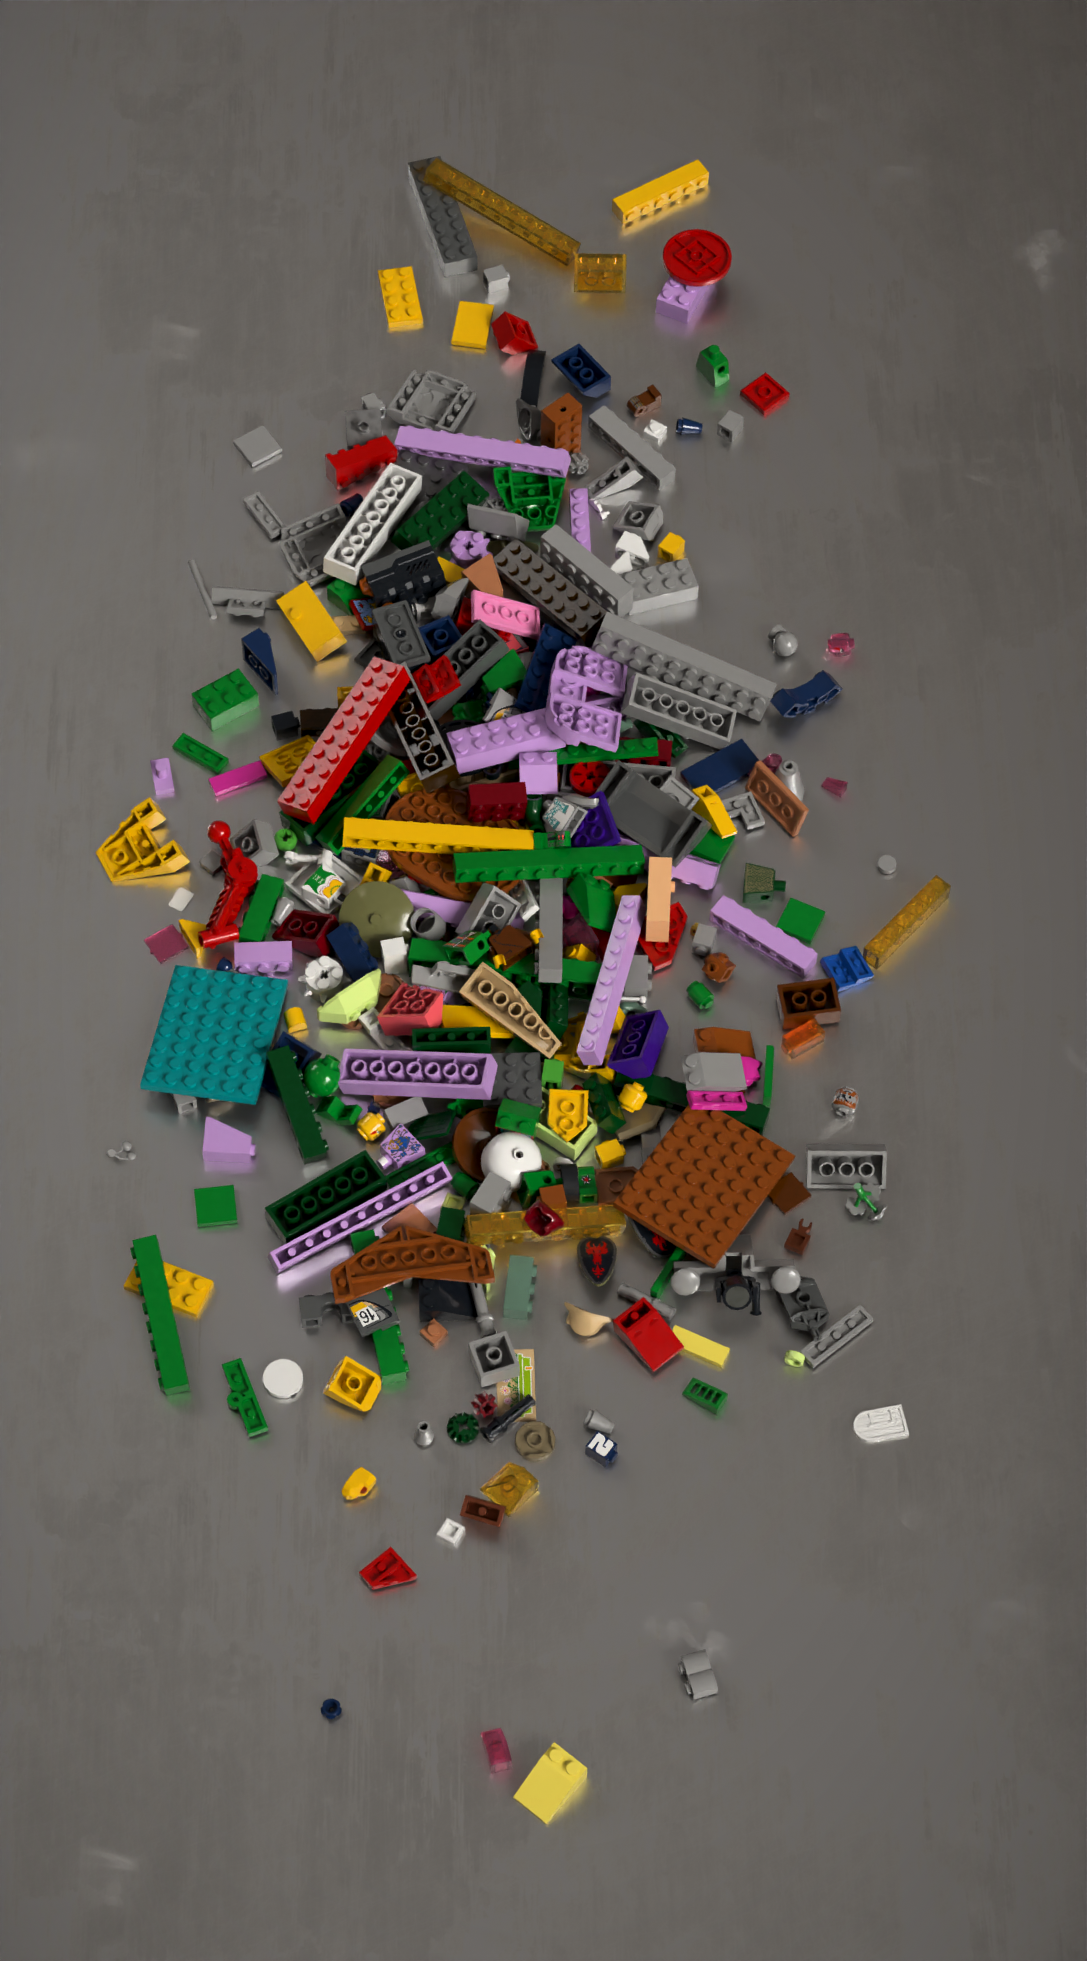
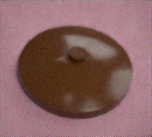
M483 1107L469 1112L457 1124L452 1136V1153L458 1167L467 1176L481 1184L486 1178L481 1167L482 1152L486 1145L495 1136L500 1134L496 1132L495 1128L499 1108Z

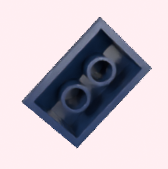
M580 344L551 359V362L582 395L598 398L611 390V376Z

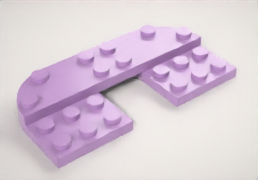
M572 646L569 650L564 648L559 651L551 669L545 710V719L550 729L568 745L578 747L581 741L588 745L616 753L619 745L622 714L587 703L585 699L587 686L594 690H600L612 696L622 698L625 692L628 666L594 652L590 647Z

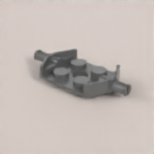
M800 1276V1285L795 1291L788 1294H779L791 1320L790 1327L809 1331L812 1334L813 1340L819 1341L822 1339L818 1328L828 1321L830 1314L815 1280ZM799 1297H804L809 1301L803 1302L799 1299Z

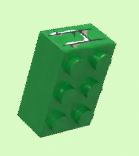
M239 668L191 693L193 707L211 731L259 706L258 693Z

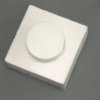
M651 420L644 429L643 436L658 443L667 432V426Z

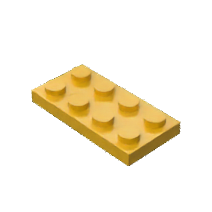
M412 266L378 270L388 327L423 324Z
M163 1261L173 1309L197 1318L214 1282ZM133 1267L124 1284V1289L140 1295L138 1285L142 1283L140 1277H136Z

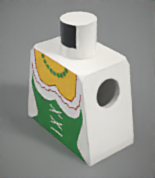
M325 863L301 887L302 898L326 909H330L335 902L342 905L346 898V895L343 894L345 892L344 881Z

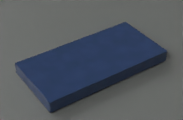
M740 739L682 770L680 776L691 790L708 785L715 793H718L749 776L755 763L760 760L743 739Z

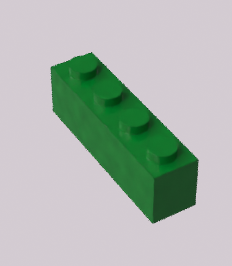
M262 874L260 880L256 881L254 887L255 894L254 896L251 895L248 903V912L245 911L243 915V925L238 928L240 935L239 943L265 942L272 924L270 920L273 916L276 902L280 900L285 890L284 879Z

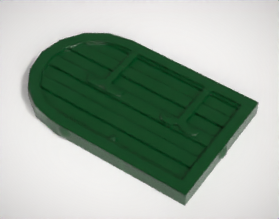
M456 1111L439 1112L418 1118L410 1124L408 1131L416 1140L446 1136L450 1131Z

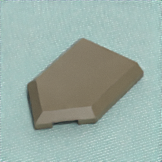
M646 1103L643 1104L640 1110H635L634 1112L623 1108L622 1112L626 1124L618 1129L615 1135L619 1141L655 1129L659 1123L658 1120L665 1113L666 1108Z

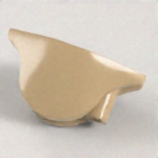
M564 1302V1306L569 1311L565 1323L571 1325L573 1331L579 1335L592 1336L602 1326L614 1320L613 1318L593 1314L568 1302Z

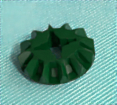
M465 1412L455 1413L452 1418H449L447 1424L449 1437L458 1443L473 1441L479 1433L478 1419L472 1414ZM467 1422V1430L463 1429L459 1432L460 1426L458 1424L463 1425Z

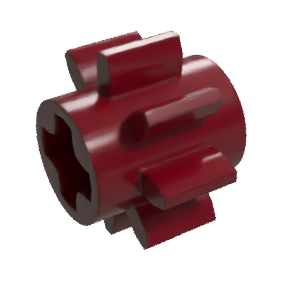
M485 1391L478 1395L475 1394L474 1402H471V1405L474 1407L473 1412L476 1415L481 1414L483 1418L490 1414L493 1415L495 1407H498L494 1402L495 1397L492 1394L488 1395Z

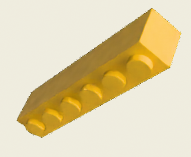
M697 159L612 199V212L622 224L632 221L643 214H647L649 211L660 208L666 203L675 201L685 194L704 187L708 184L709 172Z

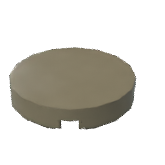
M531 1421L523 1424L515 1434L517 1452L529 1461L546 1459L555 1448L553 1430L541 1421Z

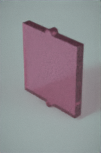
M173 924L144 939L145 944L150 949V954L154 955L160 964L189 949V946L183 939V935L179 934Z

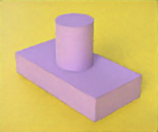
M169 758L150 760L156 795L173 793L174 786Z

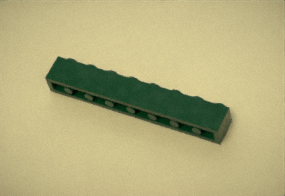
M618 1072L613 1085L615 1094L619 1096L625 1084L633 1085L634 1082H637L644 1086L643 1090L647 1093L644 1103L665 1107L667 1110L682 1114L689 1105L686 1096V1083L674 1081L669 1077H660L652 1073L647 1078L632 1079ZM746 1100V1111L721 1110L763 1136L770 1108L763 1104H754Z

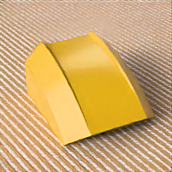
M345 1356L336 1365L324 1388L323 1394L344 1405L365 1412L371 1409L381 1390V1377Z

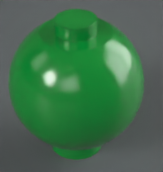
M326 1054L325 1058H317L305 1067L303 1083L304 1086H307L311 1096L318 1098V1096L326 1097L338 1090V1081L340 1079L338 1065L340 1061L337 1058Z

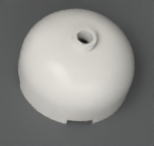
M511 1131L495 1136L486 1145L481 1155V1167L485 1177L489 1172H492L511 1182L510 1190L512 1192H517L520 1189L523 1173L539 1172L542 1165L541 1152L534 1140L526 1135Z

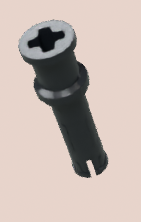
M527 1394L526 1397L503 1415L495 1416L490 1424L486 1427H481L480 1433L484 1439L492 1443L497 1435L501 1432H506L508 1425L532 1406H535L536 1402L533 1397Z

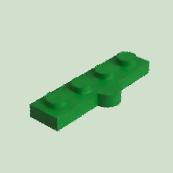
M239 1358L222 1364V1369L232 1392L227 1397L228 1406L233 1410H239L248 1436L252 1437L268 1431V1426L242 1359Z

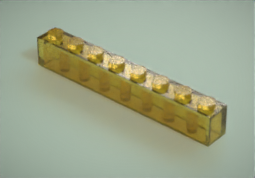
M613 1205L552 1209L564 1221V1227L545 1237L539 1236L527 1225L524 1220L526 1211L467 1215L464 1228L467 1243L480 1247L485 1244L502 1245L511 1242L520 1244L525 1241H559L566 1238L577 1240L582 1237L599 1238L607 1235L616 1237L624 1233L626 1221L624 1213L614 1208Z

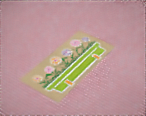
M534 1349L514 1350L520 1365V1376L497 1383V1416L503 1415L526 1397L527 1394L531 1395L536 1402ZM536 1404L514 1422L536 1421Z

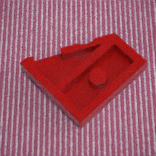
M392 1547L388 1548L359 1572V1576L372 1590L412 1581L417 1578L414 1571Z

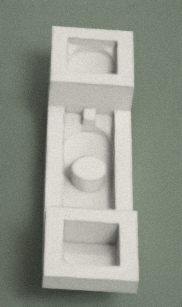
M374 1007L358 1017L364 1029L381 1050L413 1051L410 1047L407 1048L397 1036H385L377 1019L380 1013Z

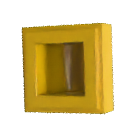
M293 1007L284 1012L283 1015L288 1033L307 1029L301 1008Z

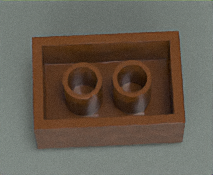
M834 978L777 985L776 1001L783 1029L840 1022L841 1007Z

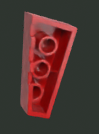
M385 435L369 440L363 446L357 444L347 451L344 449L338 450V454L335 455L331 453L325 454L326 477L337 491L346 488L350 484L378 472L390 463H395L398 457L397 449Z

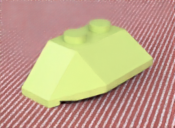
M378 968L366 974L336 994L323 1006H320L317 1009V1019L322 1022L348 1024L351 1021H356L361 1014L372 1007L375 1008L378 1004L381 986V970Z

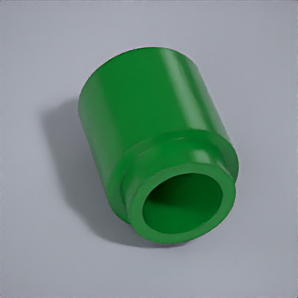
M694 981L688 986L686 990L688 997L700 1009H708L712 1006L714 995L703 983Z
M457 1172L450 1181L452 1188L467 1200L473 1198L480 1187L475 1180L461 1172Z

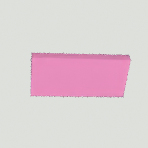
M477 590L471 592V623H476L481 619L490 628L538 640L540 634V607Z

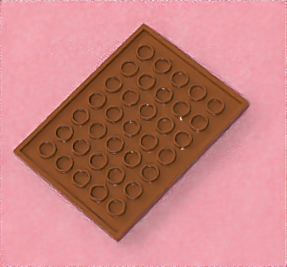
M688 1105L614 1201L613 1207L714 1269L792 1164L795 1155L721 1110H692L690 1105Z

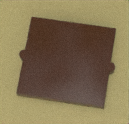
M792 1172L780 1179L768 1195L772 1200V1204L776 1205L784 1215L812 1196L803 1186V1182H800Z

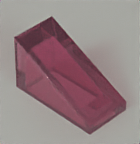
M827 777L821 787L841 798L847 790L848 782Z

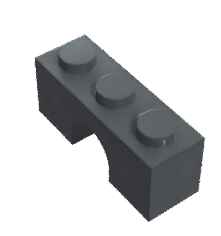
M332 1292L318 1296L306 1295L299 1298L302 1328L322 1326V1315L329 1310L339 1312L342 1323L354 1322L346 1303L335 1304Z

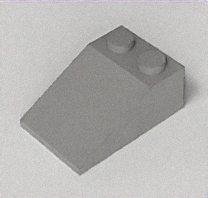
M698 1052L681 1056L687 1092L688 1090L736 1092L747 1089L740 1053Z

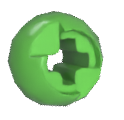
M280 829L274 836L277 849L280 851H291L297 844V836L291 829Z

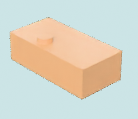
M649 857L646 941H669L671 892H675V881H671L672 858Z

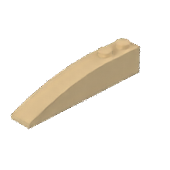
M482 961L460 989L459 993L462 998L517 1038L550 1059L560 1047L561 1042L513 983Z

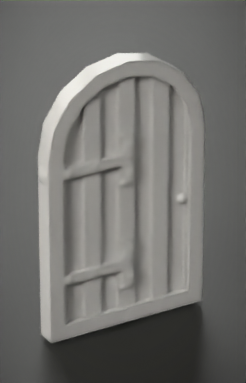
M901 1404L864 1411L856 1416L853 1423V1430L856 1436L865 1442H877L909 1435Z

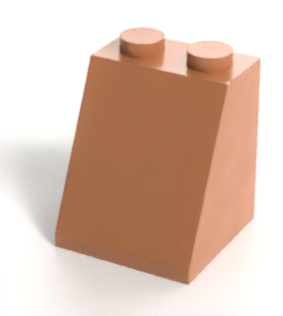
M490 553L462 571V578L469 579L464 594L466 598L471 599V592L473 590L503 597V588L493 556Z

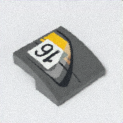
M384 1288L346 1302L362 1338L379 1329L384 1331L400 1323Z

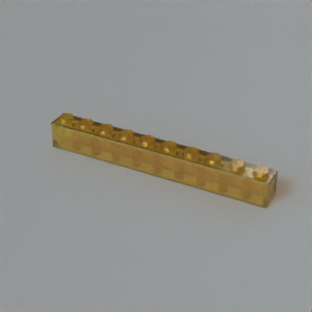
M438 158L427 167L423 179L424 182L566 266L577 256L581 245L580 242Z

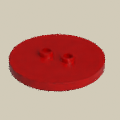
M691 229L682 231L668 240L663 250L662 260L666 272L674 280L685 285L698 287L714 284L725 277L731 267L732 254L729 245L719 235L707 230Z

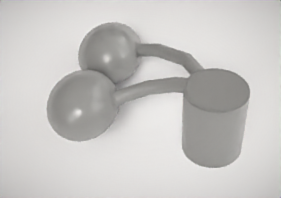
M124 1141L122 1149L118 1152L114 1149L106 1152L108 1157L115 1156L122 1160H134L136 1158V1154L132 1151L127 1153V1158H121L116 1155L123 1150H131L132 1145L129 1141Z

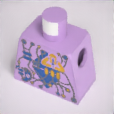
M399 1124L381 1143L380 1153L382 1157L376 1160V1163L382 1170L390 1165L397 1170L424 1156L425 1148L402 1124Z

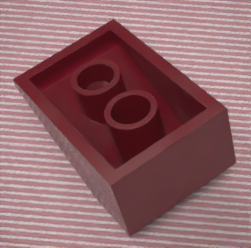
M294 909L282 922L281 926L277 927L271 937L276 941H292V948L309 956H327L333 946L326 935L339 927V922L334 914Z

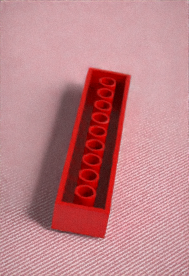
M377 657L372 658L278 798L277 802L284 814L315 824L411 680L404 666Z

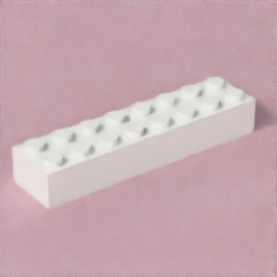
M390 463L325 555L323 572L356 585L363 575L361 565L373 561L420 493L422 475Z

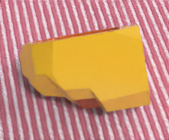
M359 1467L343 1486L342 1496L347 1500L366 1496L375 1485L376 1478L363 1467Z

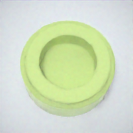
M794 1350L786 1351L784 1361L794 1367H801L804 1364L805 1356L802 1353Z

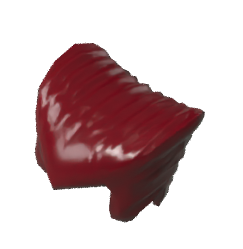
M536 1199L534 1204L526 1211L525 1222L539 1236L545 1237L564 1227V1221L540 1199Z

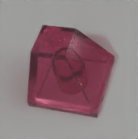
M578 913L563 928L562 948L582 943L596 955L595 962L599 961V940L581 913Z

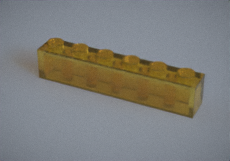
M936 875L864 947L863 958L877 970L949 898L951 885Z

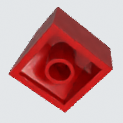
M505 311L491 323L493 334L502 352L516 355L528 352L529 349L536 350L538 348L528 321Z

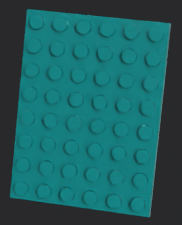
M175 965L140 1088L143 1090L256 1105L267 1065L266 1052L271 1051L288 988V980Z

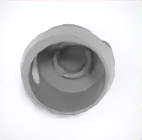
M420 908L413 913L410 920V925L418 938L438 941L442 940L445 936L446 922L434 910ZM424 913L434 914L425 918L421 922L418 931L416 930V921L420 915Z

